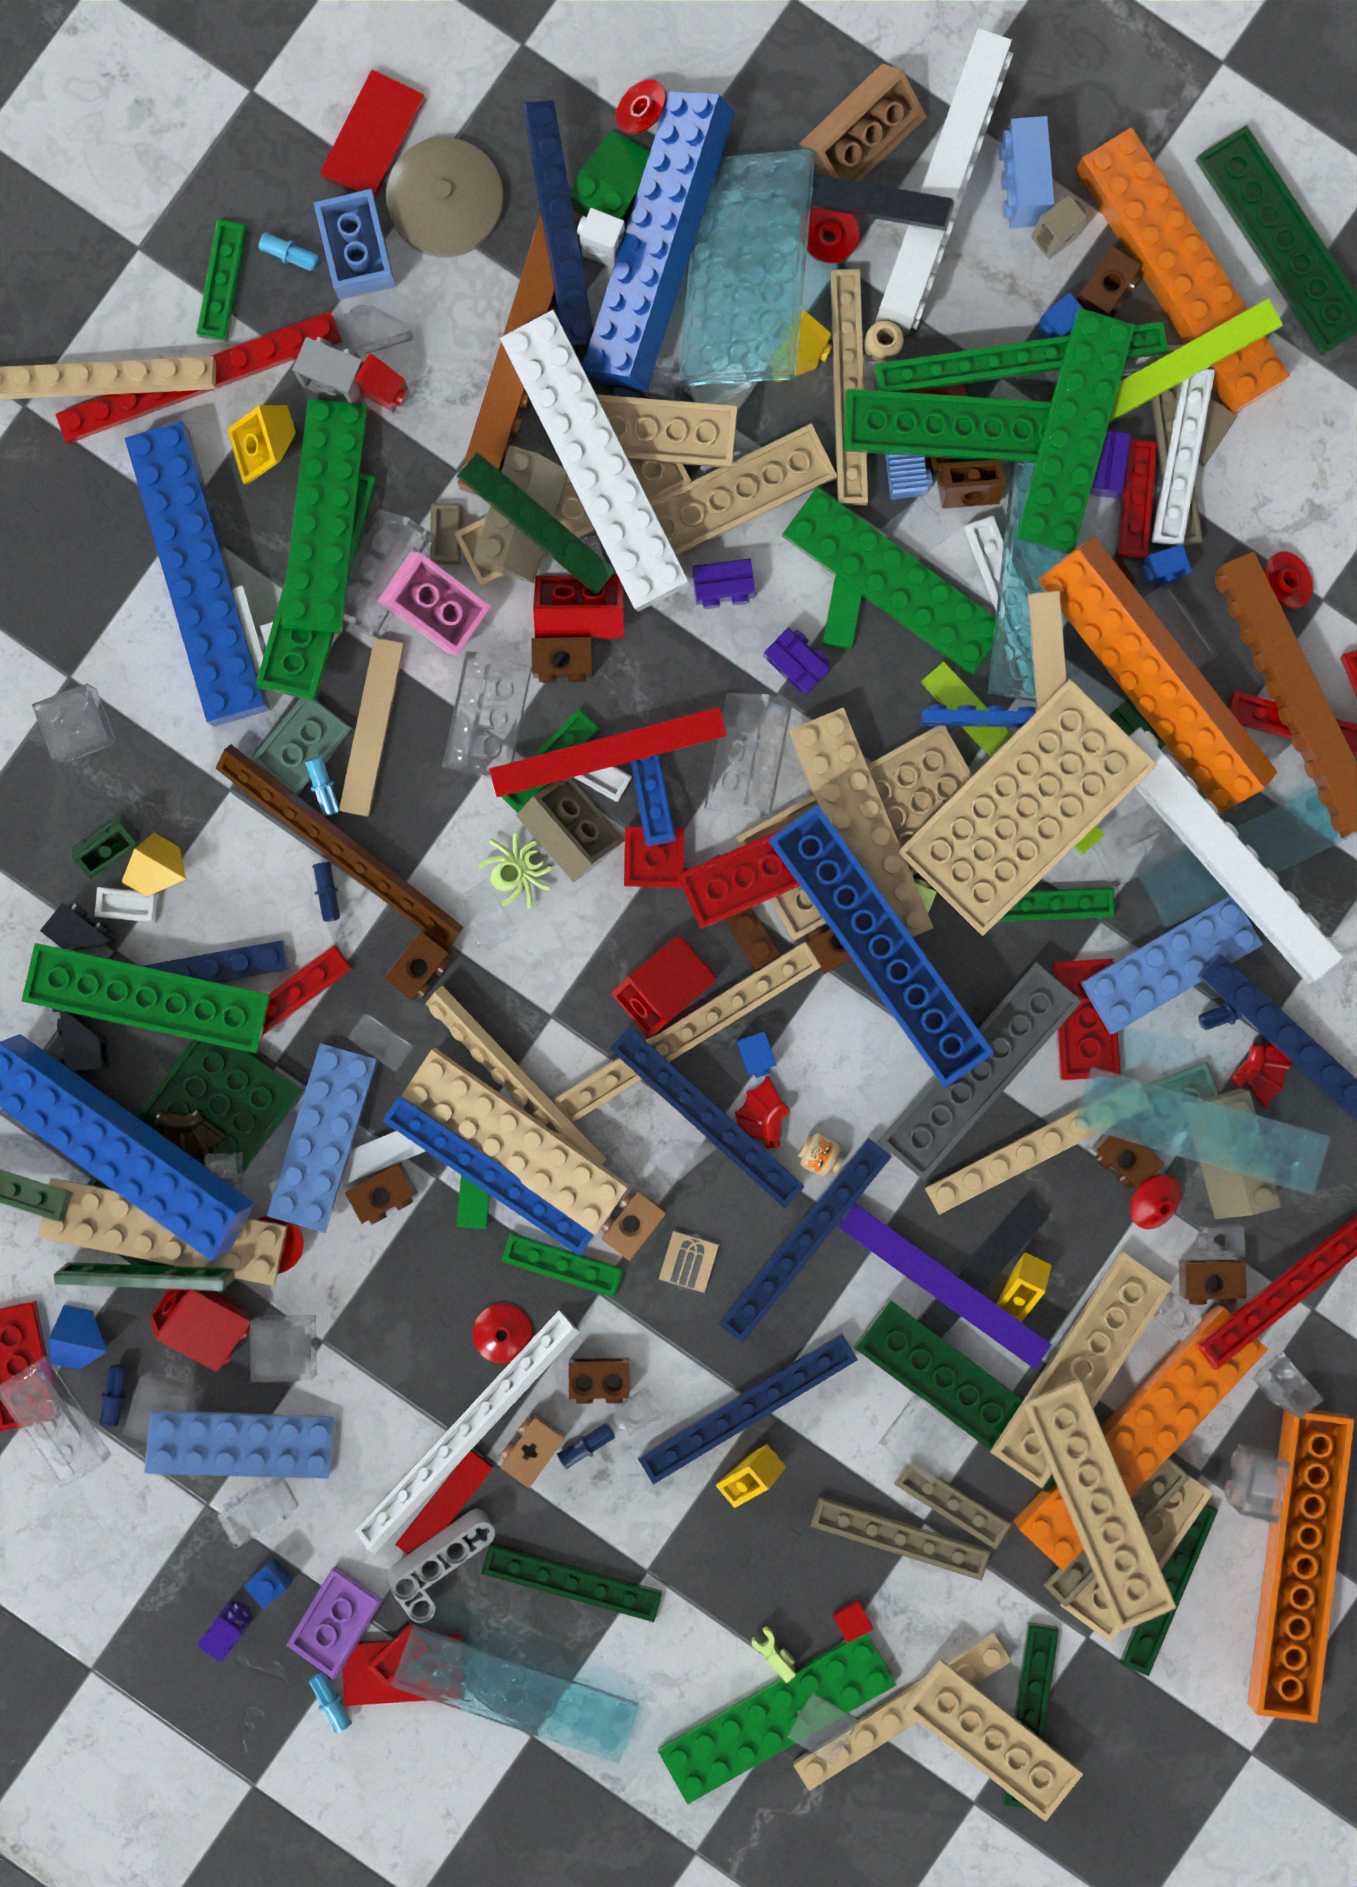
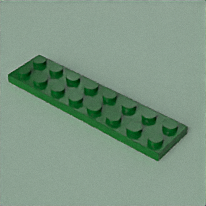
M1078 308L1076 311L1015 539L1070 554L1075 550L1135 329L1134 324L1082 308Z
M847 389L845 391L843 451L973 460L1000 459L1005 462L1035 463L1051 402Z
M308 399L281 617L282 628L342 633L368 416L367 404Z
M361 474L348 583L377 483L376 477ZM285 579L256 686L257 688L316 701L334 633L282 628L281 617L286 584Z
M819 487L815 488L781 535L970 676L975 672L1004 632L1003 625L999 620Z
M35 943L21 1002L258 1053L271 995Z
M866 1633L849 1643L844 1641L795 1669L796 1675L788 1683L781 1677L659 1747L658 1753L687 1805L895 1687L896 1682L869 1634Z

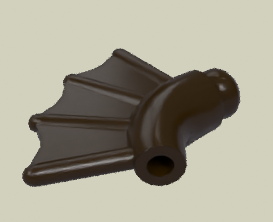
M199 1108L194 1109L188 1114L172 1111L167 1113L162 1110L158 1112L155 1119L156 1126L164 1127L163 1137L191 1157L197 1154L209 1155V1151L216 1143L228 1138L226 1134L206 1120L204 1113Z

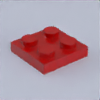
M625 827L624 887L682 888L677 874L684 871V828H673L675 842L646 847L643 827Z

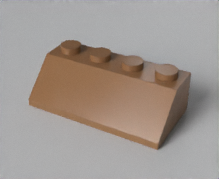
M882 63L799 143V146L812 168L819 175L860 182L927 116L903 70Z

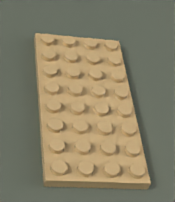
M1069 679L908 840L898 853L983 936L1137 786L1157 764Z
M936 726L867 765L901 848L973 776L945 726ZM814 795L737 836L736 840L740 847L787 827L818 805ZM907 862V864H908V866H909V869H910V871H911V874L914 875V874L918 873V872ZM801 886L770 899L793 941L826 924V921Z

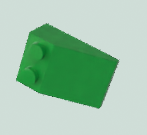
M611 130L582 167L569 189L573 210L587 217L590 208L623 220L625 226L630 217L650 151Z

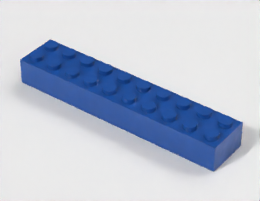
M669 91L582 365L585 373L598 384L644 391L648 389L735 111L720 94Z
M180 421L125 437L124 439L206 722L215 727L270 711L265 689L257 688L256 686L258 674L254 669L232 593L235 586L190 431Z
M816 805L768 839L944 1088L994 1054L819 805Z
M22 1034L0 1041V1108L211 1262L232 1249L255 1202Z

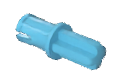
M264 232L259 242L260 251L281 258L285 264L290 262L309 271L316 268L318 262L317 254L296 246L292 240L287 242L270 235L268 232Z
M323 756L308 759L304 763L307 766L313 784L311 791L316 793L322 814L330 816L339 812V805L332 788L334 781L329 778Z
M324 1672L314 1675L310 1679L309 1684L320 1702L319 1709L325 1712L335 1733L344 1731L352 1724V1721L340 1702L341 1695L335 1693Z

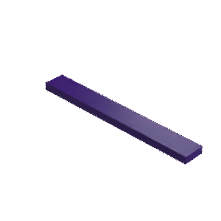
M854 1203L839 1224V1229L1032 1368L1036 1369L1052 1346L1051 1343L856 1203Z

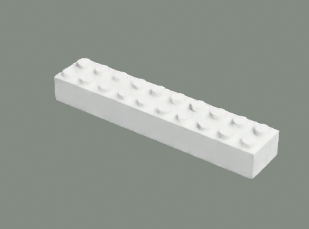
M980 28L976 32L920 192L954 199L955 204L947 230L941 231L913 225L908 226L875 322H893L899 326L903 336L908 337L910 329H917L1013 56V53L1008 51L1011 39Z
M554 310L501 337L500 340L634 609L639 612L691 585Z

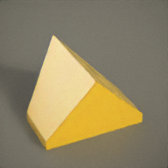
M153 833L134 849L122 883L148 898L151 894L185 880L186 876L180 847Z

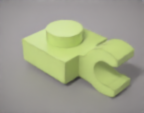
M765 1626L763 1632L768 1637L767 1642L760 1643L753 1637L751 1639L752 1645L766 1657L767 1662L788 1683L796 1675L793 1666L795 1660L786 1649L783 1648L780 1651L774 1644L775 1640L772 1630Z

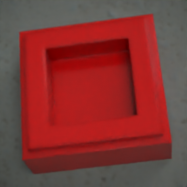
M859 1600L832 1614L847 1643L873 1630V1626Z

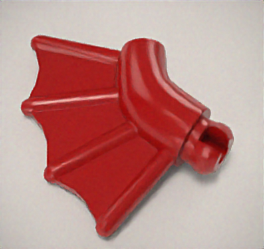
M1272 1044L1267 1046L1250 1045L1247 1060L1236 1069V1073L1231 1075L1230 1080L1235 1082L1233 1085L1237 1088H1242L1245 1084L1248 1085L1264 1107H1268L1272 1097L1276 1093L1283 1091L1284 1076L1292 1065Z
M766 1076L758 1088L746 1091V1101L739 1110L735 1111L737 1125L752 1138L765 1139V1147L767 1149L779 1148L781 1146L782 1121L791 1110L781 1101L771 1078Z

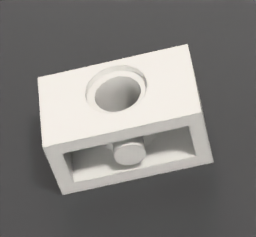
M590 208L588 216L581 218L577 229V234L580 235L578 243L581 245L582 256L614 268L625 233L624 221Z

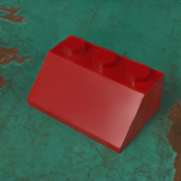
M536 575L533 602L535 638H624V586L619 576L612 575L597 594H594L573 575Z

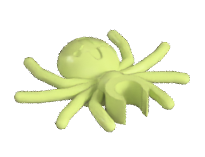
M515 832L512 855L502 844L490 839L489 843L500 849L507 857L487 858L480 862L478 867L482 868L489 863L503 861L491 873L492 885L500 891L512 890L517 885L518 887L509 898L501 902V905L506 906L513 902L522 891L524 883L527 894V908L531 909L533 898L528 880L541 889L550 890L551 887L549 885L541 883L532 876L538 877L546 874L553 867L549 865L544 869L538 870L542 867L543 861L537 865L530 863L529 858L537 854L538 851L532 850L526 855L525 853L537 845L538 842L536 840L528 843L518 853L519 833Z

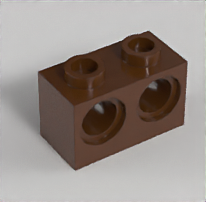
M570 1358L569 1399H576L577 1404H591L594 1402L593 1399H605L606 1403L619 1404L623 1403V1399H629V1358ZM582 1374L591 1377L593 1384L589 1388H581L577 1385L576 1378ZM611 1374H617L622 1378L623 1383L618 1388H611L607 1385L606 1378Z

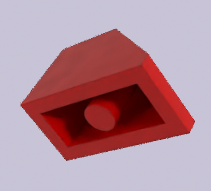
M369 353L355 380L363 396L394 413L397 406L401 407L408 397L407 383L402 376L375 355Z

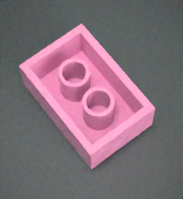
M420 552L409 553L377 600V602L447 654L458 655L491 607Z

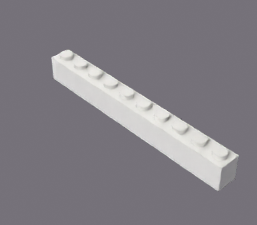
M1141 728L1129 737L1157 764L1135 788L1308 984L1313 983L1343 959L1339 953L1341 949L1332 938H1326L1320 932V925L1310 914L1305 915L1298 907L1300 903L1294 894L1290 891L1285 892L1278 884L1279 878L1270 868L1265 869L1257 860L1259 856L1256 851L1249 845L1245 846L1237 838L1239 834L1232 824L1222 821L1217 815L1218 809L1210 800H1204L1197 792L1198 787L1195 782L1188 776L1184 778L1177 770L1178 764L1169 754L1164 755L1157 747L1158 741L1150 732H1144Z

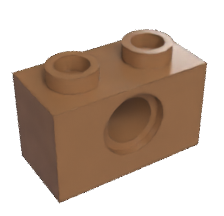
M639 1189L635 1194L629 1191L619 1204L622 1208L616 1218L611 1215L601 1227V1230L605 1232L601 1240L628 1261L631 1260L666 1214V1210ZM626 1216H636L640 1221L639 1228L634 1231L627 1230L623 1226V1220Z

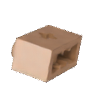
M536 1413L532 1420L529 1417L524 1420L517 1431L521 1436L515 1444L510 1441L500 1454V1457L504 1459L500 1468L527 1488L532 1486L566 1435V1433L538 1413ZM532 1443L537 1445L535 1452L532 1451L529 1455L525 1453L526 1446H530Z

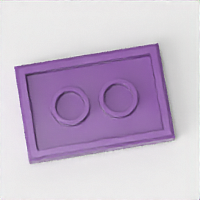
M335 1566L331 1569L288 1641L287 1646L334 1680L338 1678L384 1599Z

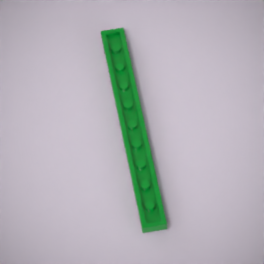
M1163 322L1135 326L1126 360L1162 355L1168 351ZM1069 336L875 364L874 373L877 390L907 393L1060 370Z

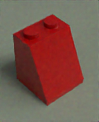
M677 935L629 975L611 995L645 1035L650 1038L716 982L717 979L713 976L711 968L701 962L694 954L692 946Z
M168 1289L148 1317L156 1340L215 1372H218L222 1364L226 1365L233 1355V1348L239 1340H243L247 1336L251 1327V1321L247 1312L216 1290Z

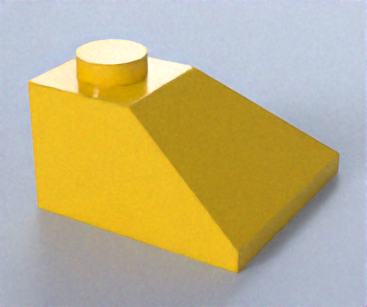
M800 309L775 361L773 381L780 382L817 369L820 360L826 362L833 347V345L829 344L831 333L802 309Z
M258 405L227 428L243 484L251 483L281 462L296 434L288 405Z

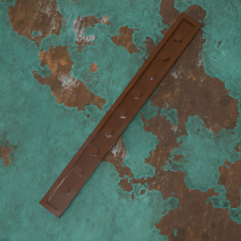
M232 744L224 749L215 769L443 948L448 950L454 944L464 926Z

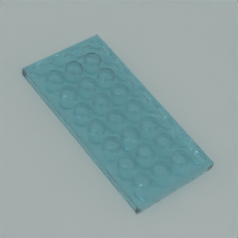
M812 149L721 157L690 253L678 381L681 385L796 378L815 159Z

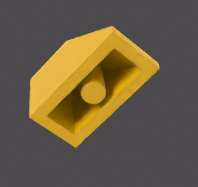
M1025 1252L1012 1269L996 1305L1022 1323L1045 1293L1052 1265Z
M766 1444L749 1454L719 1480L715 1486L735 1508L768 1490L785 1470L786 1466Z

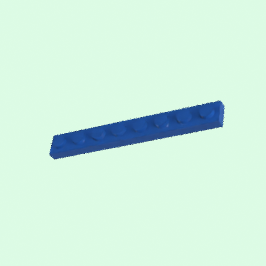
M401 1095L398 1096L382 1119L384 1123L577 1255H581L594 1236L590 1231L523 1185L517 1176Z

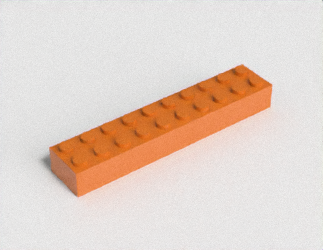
M1132 127L1081 158L1075 171L1129 257L1141 265L1138 270L1185 345L1248 310ZM1266 337L1259 339L1208 368L1215 370L1212 383L1213 389L1225 408L1234 414L1280 387L1290 377V374Z
M1092 536L1052 566L1037 580L1046 592L1059 591L1062 613L1204 795L1216 806L1219 814L1265 789L1278 773L1095 536Z
M1216 1303L1100 1427L1130 1499L1269 1350L1256 1338L1218 1370L1212 1369L1195 1344L1231 1316L1224 1307ZM1055 1480L1046 1492L1042 1490L1014 1520L1018 1529L1063 1571L1084 1549Z
M1284 1405L1247 1704L1256 1715L1317 1723L1354 1427V1419L1344 1413Z

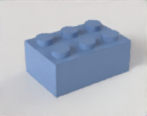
M1047 116L1011 119L1008 129L1003 132V142L999 143V160L1004 161L1005 171L1001 172L1002 190L1007 192V200H1004L1003 213L1005 219L1009 218L1010 229L1036 227L1040 216L1055 205Z
M364 190L313 202L333 288L338 299H346L396 287L378 208L372 190Z

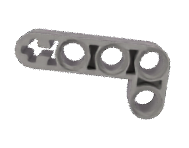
M473 1509L389 1569L388 1580L392 1593L414 1622H426L435 1613V1604L428 1587L493 1541L495 1530L488 1514L484 1510ZM453 1543H459V1545L453 1549L448 1548ZM428 1561H434L430 1566H423ZM402 1579H409L404 1584H397ZM418 1601H425L423 1604L419 1606H414V1604Z

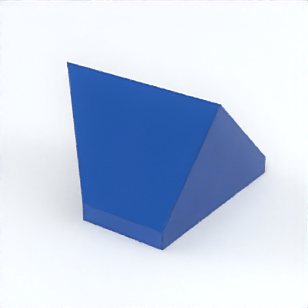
M63 1305L48 1339L50 1364L80 1370L107 1352L93 1310Z

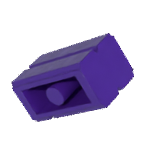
M1107 430L1090 495L1116 499L1123 494L1131 440L1130 433Z
M751 558L692 566L696 605H703V609L720 607V602L732 601V605H744L750 603V598H755Z
M788 627L765 650L763 657L806 697L830 672L831 667L828 666L830 660L820 650L814 652L807 645L809 640L801 631L796 629L793 632Z
M229 1601L197 1643L199 1648L217 1662H222L253 1620L249 1608L241 1602Z

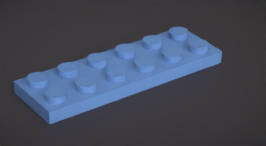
M1227 895L1080 982L1109 1034H1114L1200 983L1202 980L1197 975L1216 954H1221L1232 964L1263 944L1243 909L1230 895Z
M320 1043L267 1216L326 1233L378 1064L377 1059Z
M150 1410L144 1471L145 1474L329 1479L334 1417Z

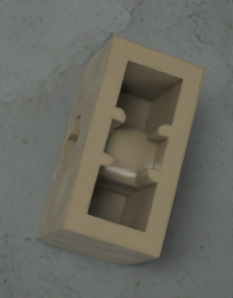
M1069 194L1040 216L1031 238L1048 260L1077 239L1087 220L1083 205L1077 200L1074 201Z

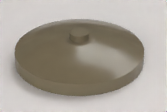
M434 138L413 146L396 162L387 182L386 205L394 228L400 237L411 247L431 256L456 257L477 249L493 234L502 216L504 194L499 173L484 152L463 140Z

